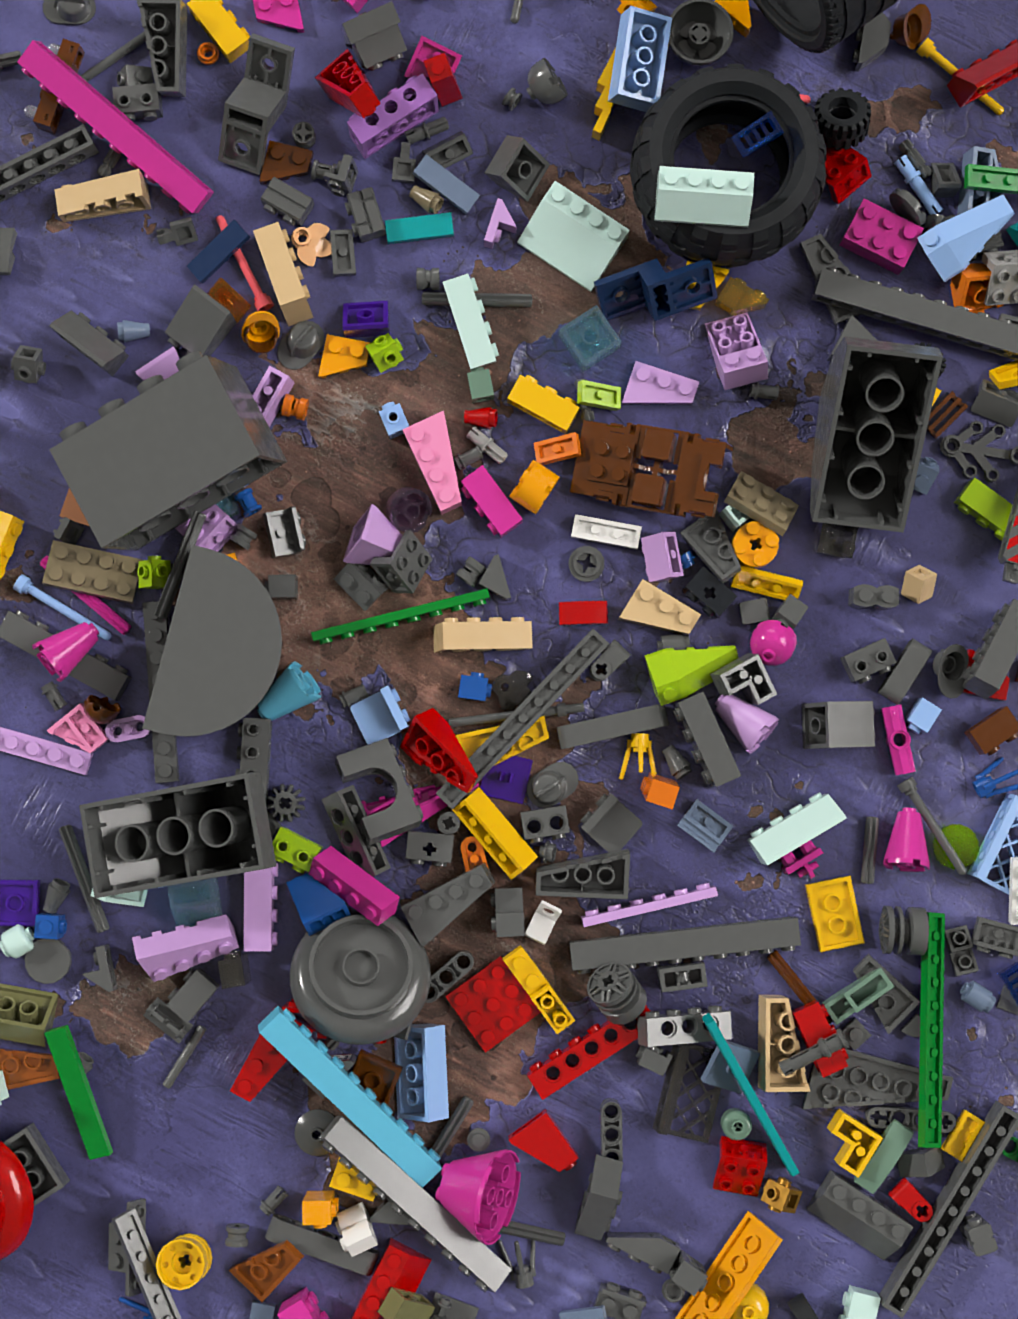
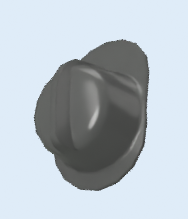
M44 0L43 13L46 18L58 24H85L94 17L96 11L94 0Z
M306 320L294 325L278 346L277 355L282 365L294 370L305 367L324 344L325 336L322 328L313 321Z
M952 644L946 649H941L934 657L932 664L933 671L938 676V686L941 693L950 699L957 698L965 689L962 687L965 681L962 677L968 667L969 656L964 646L959 644Z
M556 762L549 765L530 779L527 785L529 799L534 805L541 808L556 805L576 790L578 785L577 771L572 765L565 762Z

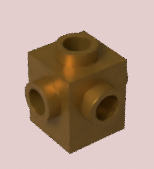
M779 1177L778 1180L768 1178L763 1188L761 1201L769 1204L768 1209L774 1212L781 1213L782 1211L795 1214L802 1191L791 1186L792 1182L786 1178Z

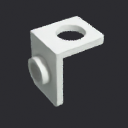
M542 900L529 923L525 936L545 945L562 910ZM544 908L550 909L554 914L545 911Z

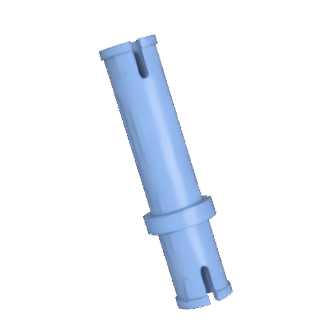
M907 155L901 157L905 166L898 159L894 165L897 166L905 177L904 182L911 186L929 214H936L932 208L933 206L938 213L942 212L944 208L941 207L920 177V171L915 170Z

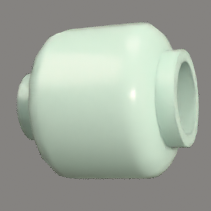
M19 924L3 932L0 941L2 952L6 957L11 956L15 959L28 953L34 948V932L30 927L25 928Z

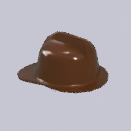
M918 4L908 13L897 17L889 38L895 40L898 45L907 46L911 50L915 49L930 32L932 20L929 8L925 4Z

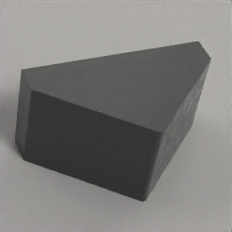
M260 772L245 773L79 805L94 898L257 871L276 866Z

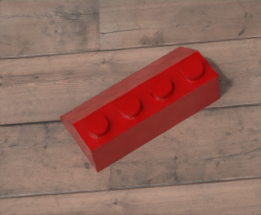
M1017 39L1010 42L1005 47L1006 49L1002 51L997 49L990 53L987 59L982 61L980 58L974 61L969 66L970 68L966 70L961 68L951 75L952 79L946 86L960 108L1018 77Z
M390 1238L350 1319H384L378 1313V1310L391 1287L415 1293L432 1258Z

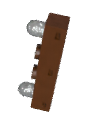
M63 38L61 45L55 43L48 45L47 48L78 73L85 54L79 43ZM41 89V100L38 107L27 105L24 109V114L26 117L33 119L38 129L55 134L65 107L57 102L58 97Z

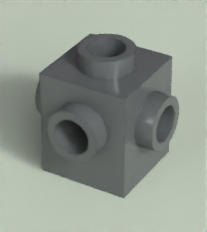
M24 345L19 346L11 361V370H14V380L37 384L41 375L44 376L46 371V363L43 362V349Z

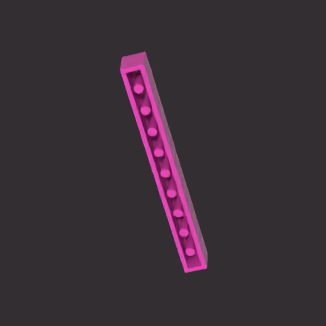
M32 40L17 61L23 67L21 70L30 78L35 77L41 82L39 86L47 93L51 94L52 92L56 95L59 104L67 109L71 108L75 112L74 116L84 124L87 122L93 127L92 132L101 139H107L110 142L109 146L119 154L122 152L128 158L127 162L131 166L144 171L146 179L153 184L158 183L163 188L161 191L171 199L174 197L180 202L179 207L188 214L190 212L192 214L199 213L214 191L42 42Z

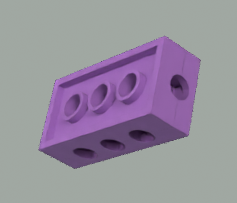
M423 73L419 76L415 75L410 77L405 85L399 89L394 88L390 90L387 96L380 100L381 104L376 107L372 115L362 118L354 113L349 118V121H347L350 138L364 159L405 134V131L413 129L438 113V97Z

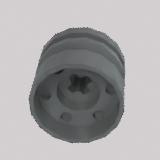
M883 906L879 921V939L882 953L891 954L893 950L894 954H900L904 944L907 955H925L929 938V922L926 909L923 907H908L904 916L901 906H895L894 910L892 906Z
M620 962L604 964L596 969L589 978L587 984L588 995L605 1018L613 1024L632 1022L645 1009L647 1002L646 992L625 964Z

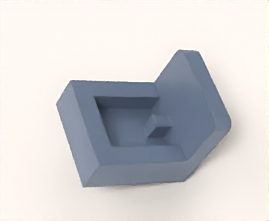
M930 457L920 458L914 490L927 495L939 473L937 461Z

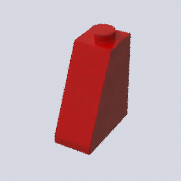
M444 52L424 60L430 81L442 107L463 99L447 54Z
M546 1109L508 1135L512 1145L558 1172L564 1169L565 1171L570 1170L577 1164L576 1160L579 1159L577 1152Z

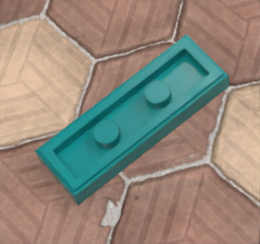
M451 212L385 220L388 244L454 236Z

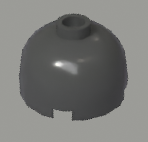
M545 57L530 68L527 76L529 87L526 90L532 100L537 98L541 103L551 105L562 101L567 97L568 93L560 77H557L555 74V69Z

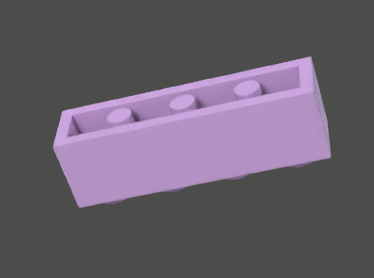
M271 366L268 367L252 395L269 427L279 412L285 395L289 394L295 384L288 375Z
M276 863L275 867L244 873V951H272L274 946L278 945V932H274V923L278 922V909H274V900H278V886H274V877H278V863Z

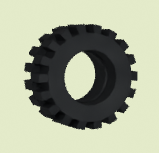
M838 88L837 91L832 89L829 90V94H822L821 98H818L816 101L814 112L818 119L820 134L823 135L826 147H835V150L844 148L846 150L850 149V146H858L859 142L862 143L865 140L869 129L871 105L867 103L868 99L865 96L861 97L860 92H853V89L843 90V88Z

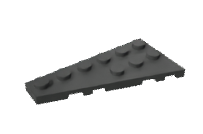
M845 1048L849 1057L846 1060L848 1067L825 1078L819 1075L813 1062L808 1081L810 1092L805 1093L802 1109L883 1105L885 1103L899 1104L919 1101V1068ZM942 1074V1101L948 1100L953 1082L952 1076Z

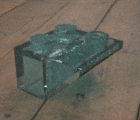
M217 877L167 886L170 909L176 926L192 927L196 926L197 921L223 915Z

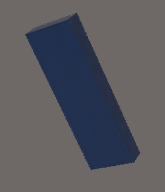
M233 220L187 267L201 283H204L251 237L236 220Z

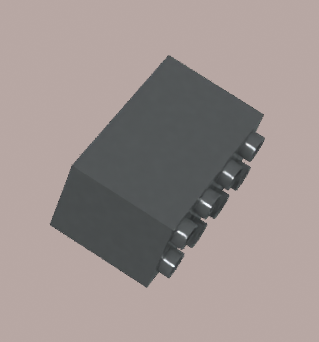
M201 351L192 352L176 362L179 372L165 380L162 375H155L142 381L137 386L139 396L127 403L122 398L112 400L98 409L101 419L89 426H86L85 422H78L60 432L59 435L63 442L49 450L101 548L137 551L191 519L194 511L203 512L288 462L237 366L221 361L216 357L203 356Z

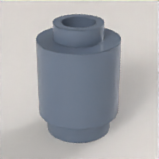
M974 980L970 983L966 982L960 990V994H962L961 1000L979 1012L984 1011L988 1013L996 1002V997L993 996V993Z

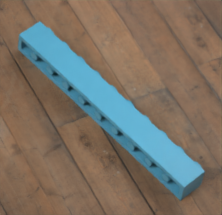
M277 1006L258 1025L259 1033L409 1177L423 1188L442 1169L439 1162L440 1156L432 1148L428 1150L424 1146L425 1142L417 1133L412 1135L408 1131V1125L401 1118L397 1120L391 1115L393 1113L391 1108L384 1102L380 1104L376 1100V1094L369 1087L364 1089L359 1084L361 1082L359 1077L352 1071L348 1073L343 1068L345 1066L344 1063L337 1056L332 1058L327 1053L328 1048L320 1040L316 1042L311 1037V1031L304 1024L299 1026L294 1021L296 1017L287 1008L283 1010Z

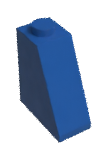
M308 873L286 882L309 936L327 928L330 924L341 918L351 916L345 901Z

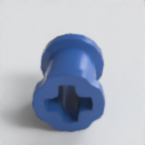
M252 488L245 489L234 496L235 501H238L244 510L243 515L245 518L256 514L262 509L261 504L258 505L252 495Z

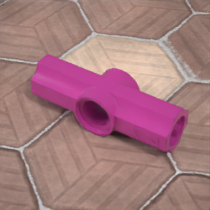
M896 705L881 708L887 735L886 744L890 749L895 775L915 772L910 747L911 737L906 729L902 706ZM896 734H900L903 738L900 746H897L893 741Z

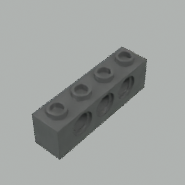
M354 785L321 799L347 858L372 877L390 869V864L380 842L368 846L360 826L361 819L367 817V814Z
M718 1005L708 1006V1010L702 1011L700 1007L687 1008V1012H680V1009L666 1010L667 1014H659V1011H647L645 1016L637 1017L638 1044L645 1047L714 1041L707 1027H703L704 1022L702 1018L708 1013L715 1020L725 1040L732 1039L731 1011L723 1010L722 1006ZM686 1020L687 1026L685 1030H683L682 1025L683 1022ZM665 1022L666 1029L662 1032L661 1026Z

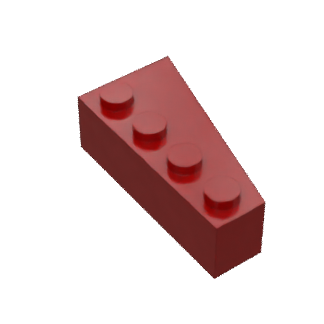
M293 1014L296 1017L294 1021L299 1026L304 1024L311 1033L314 1031V1028L306 1020ZM260 1034L230 1092L251 1102L286 1063L287 1059Z

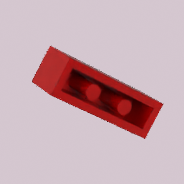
M813 1000L792 1010L794 1022L807 1048L815 1045L819 1038H826L836 1033L834 1025H829L826 1019L829 1014L823 1003L819 1004L818 1001ZM842 1048L832 1053L830 1058H825L824 1056L814 1061V1065L819 1075L825 1078L848 1067L846 1060L849 1057L845 1048Z

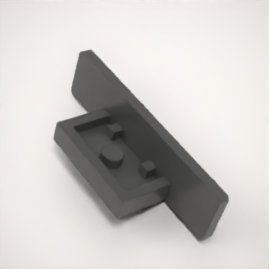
M139 1198L127 1202V1210L131 1207L136 1209L146 1233V1199ZM110 1222L108 1270L126 1273L125 1296L131 1297L142 1293L113 1222Z

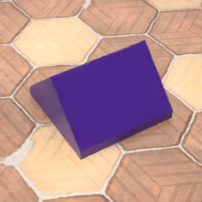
M388 300L343 303V332L345 338L390 334Z

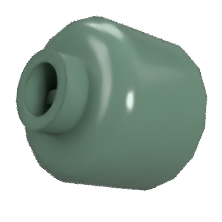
M730 1108L723 1113L720 1125L728 1138L739 1141L745 1139L750 1134L752 1122L744 1110Z

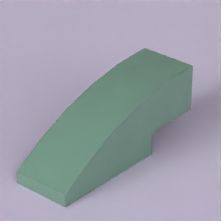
M881 967L844 987L822 1003L834 1022L839 1024L854 1012L858 1013L895 986Z
M894 1119L881 1134L883 1139L860 1177L858 1178L854 1175V1182L874 1194L901 1157L914 1131Z

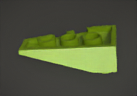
M712 646L707 649L687 647L686 650L665 648L644 655L653 690L661 706L681 700L712 683L711 673L739 658L736 646Z

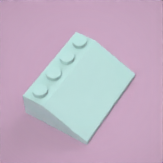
M554 181L517 243L591 292L594 288V281L602 277L628 239L630 230L557 181Z

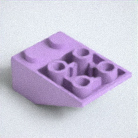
M748 312L705 323L717 372L724 390L768 379V361Z

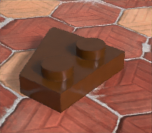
M270 140L259 180L260 184H268L267 182L271 181L273 177L282 181L293 176L308 175L314 154L313 151Z

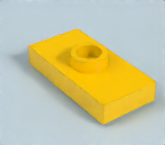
M963 1109L956 1121L955 1128L948 1134L940 1149L962 1162L985 1122Z

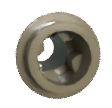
M417 185L411 189L409 197L414 199L429 214H437L444 203V198L441 197L440 193L420 188Z

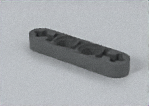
M872 1105L865 1111V1120L872 1127L886 1129L893 1121V1115L897 1112H902L905 1116L902 1124L912 1131H918L916 1117L919 1115V1108ZM942 1110V1119L946 1116L950 1120L949 1123L945 1124V1127L942 1125V1133H948L955 1128L956 1119L950 1112ZM875 1111H877L880 1115L887 1116L888 1124H886L887 1120L884 1118H877V1122H874L870 1116L874 1115Z

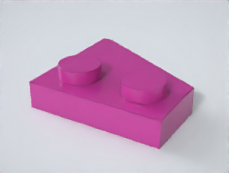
M253 0L257 22L274 24L280 28L288 27L296 29L299 33H304L298 0Z
M421 36L404 76L410 78L423 73L425 77H429L424 60L444 52L447 54L455 74L462 55Z

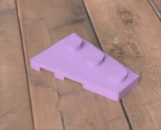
M635 361L621 405H692L699 381Z

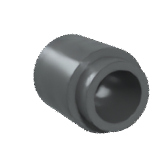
M683 634L661 636V641H657V651L665 648L686 650L687 647H690L689 636H683Z

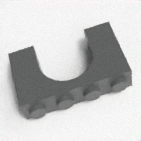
M387 738L338 755L335 759V766L343 784L366 775H378L387 779L394 788L396 798L389 808L361 819L360 826L368 846L420 827L421 818H423L420 806H416L413 800L415 797L414 791L410 784H406L404 779L406 777L402 764L398 765L395 758L397 757L395 746L390 744Z

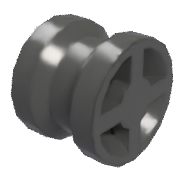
M303 121L293 127L292 135L298 147L309 149L315 144L316 135L311 124Z
M238 523L236 526L237 531L229 539L244 549L249 550L251 541L256 539L258 535Z
M448 811L440 815L437 824L442 833L450 835L458 831L461 822L454 812Z
M244 1223L227 1224L226 1231L228 1232V1237L225 1239V1245L235 1248L248 1246L246 1234L249 1231V1225Z

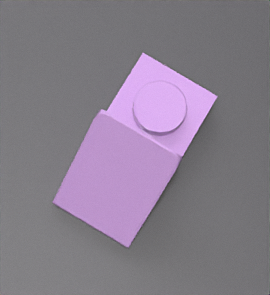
M499 198L497 199L484 238V247L493 249L494 243H499L502 234L500 229L516 233L517 230L503 200Z

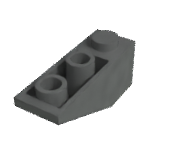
M606 1232L605 1234L608 1247L617 1252L623 1250L635 1262L640 1263L641 1260L649 1264L648 1267L659 1274L662 1271L666 1274L669 1273L681 1250L679 1243L656 1232Z

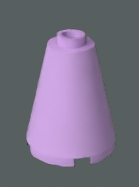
M733 694L730 696L721 695L715 702L717 706L715 711L749 754H752L760 747L759 744L769 737L779 721L776 716Z

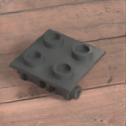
M436 1292L432 1301L436 1308L430 1319H475L479 1308Z

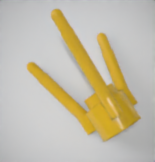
M632 733L631 740H627V749L619 776L620 780L624 778L632 748L633 752L638 753L639 772H643V753L648 752L651 773L657 774L652 752V741L649 740V734Z

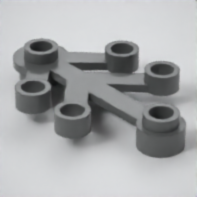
M980 421L972 422L968 429L958 436L947 435L941 440L940 451L946 457H954L963 469L962 475L966 479L975 477L977 475V468L974 465H970L963 453L972 455L985 472V480L990 483L998 480L1000 473L996 468L992 467L985 456L1007 459L1013 465H1018V460L1014 459V453H1018V446L1012 450L985 447L993 440L1005 435L1006 429L1001 424L993 426L988 434L973 445L964 442L972 435H978L983 431L984 426ZM974 424L979 426L978 432L973 430L972 426ZM995 428L1001 430V435L995 433ZM952 443L954 450H949L947 444ZM967 468H971L973 470L972 476L967 474ZM990 471L995 473L994 479L989 477Z

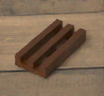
M953 391L930 413L929 420L950 399L953 401L931 426H927V431L935 439L968 407L966 403L962 402V399L955 396ZM958 406L960 409L935 432L933 429Z

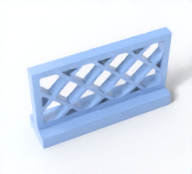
M1006 793L967 874L1009 895L1006 880L1010 879V875H1004L1002 865L1009 863L1010 858L1000 861L998 853L1001 848L1007 847L1010 857H1018V855H1014L1012 844L1018 843V838L1010 841L1008 835L1010 828L1016 826L1018 828V796ZM997 867L1000 878L994 881L988 879L987 876L990 870Z

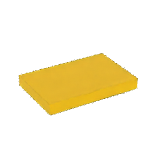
M851 876L805 884L819 952L864 944Z

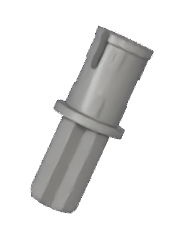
M476 426L472 428L473 432L469 431L466 438L476 444L482 453L488 454L498 464L506 460L507 453L493 442V438L489 439Z

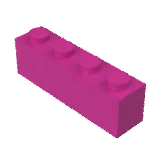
M328 847L313 858L309 875L375 925L379 926L395 914L400 897L334 847Z

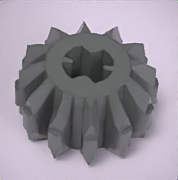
M281 784V793L278 789L273 788L272 792L276 797L268 796L267 798L269 801H274V804L268 805L267 809L275 808L276 810L271 816L276 817L280 813V822L284 821L286 815L288 822H292V813L295 817L300 818L301 814L297 809L305 810L306 808L304 805H299V802L305 801L306 798L297 797L302 790L297 789L292 793L294 789L293 784L289 785L287 791L286 786ZM283 798L291 799L292 802L289 804H292L290 808L282 807L281 804L284 802L281 801Z

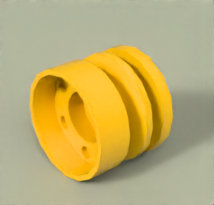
M187 1233L179 1235L163 1246L156 1261L157 1275L162 1283L171 1289L184 1290L199 1282L211 1268L213 1257L209 1244L199 1235ZM185 1255H189L188 1260L191 1262L188 1264L185 1263L186 1259L183 1258Z

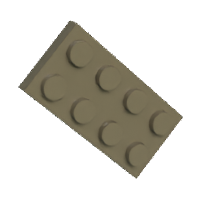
M53 540L42 584L133 604L139 582L137 574L138 561H143V559Z

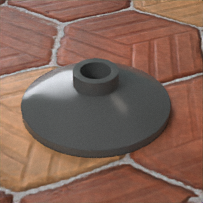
M322 1109L310 1110L303 1114L295 1127V1140L300 1149L312 1156L328 1154L329 1152L322 1147L324 1142L319 1138H315L313 1131L318 1130L322 1134L335 1116Z

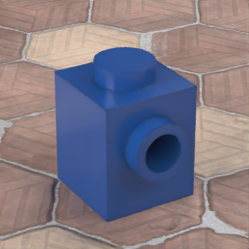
M471 672V676L461 675L458 698L485 702L486 697H491L492 684H488V678H484L483 673Z
M40 913L36 915L34 938L60 939L64 937L67 930L65 914Z

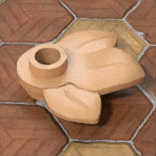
M314 223L308 228L299 227L293 231L291 235L292 243L297 248L298 258L305 265L313 267L316 257L323 258L331 255V244L325 238L329 232L328 226ZM305 236L307 239L305 242H300L299 237Z

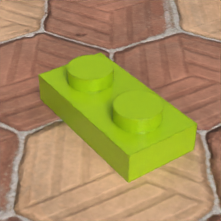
M581 380L578 382L577 404L618 411L621 409V387Z

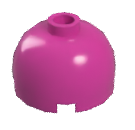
M777 620L760 622L754 629L750 639L752 653L759 654L762 663L768 666L781 665L789 660L797 644L796 634L789 626L786 628L781 625L782 622Z

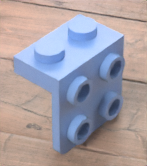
M389 686L380 689L379 692L353 704L350 708L368 745L389 738L409 728L407 722L411 721L406 709H400L397 702L401 699L395 688L391 690Z

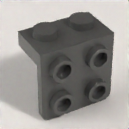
M609 793L608 796L603 794L595 803L598 807L594 812L588 811L580 820L583 823L580 828L607 852L618 851L641 828L642 821L612 793Z

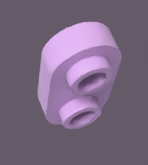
M142 715L113 720L105 728V734L112 742H125L144 738L151 731L146 729L139 731L137 729L139 723L142 722L144 724L145 716ZM117 727H120L122 729V733L120 735L115 734V729Z

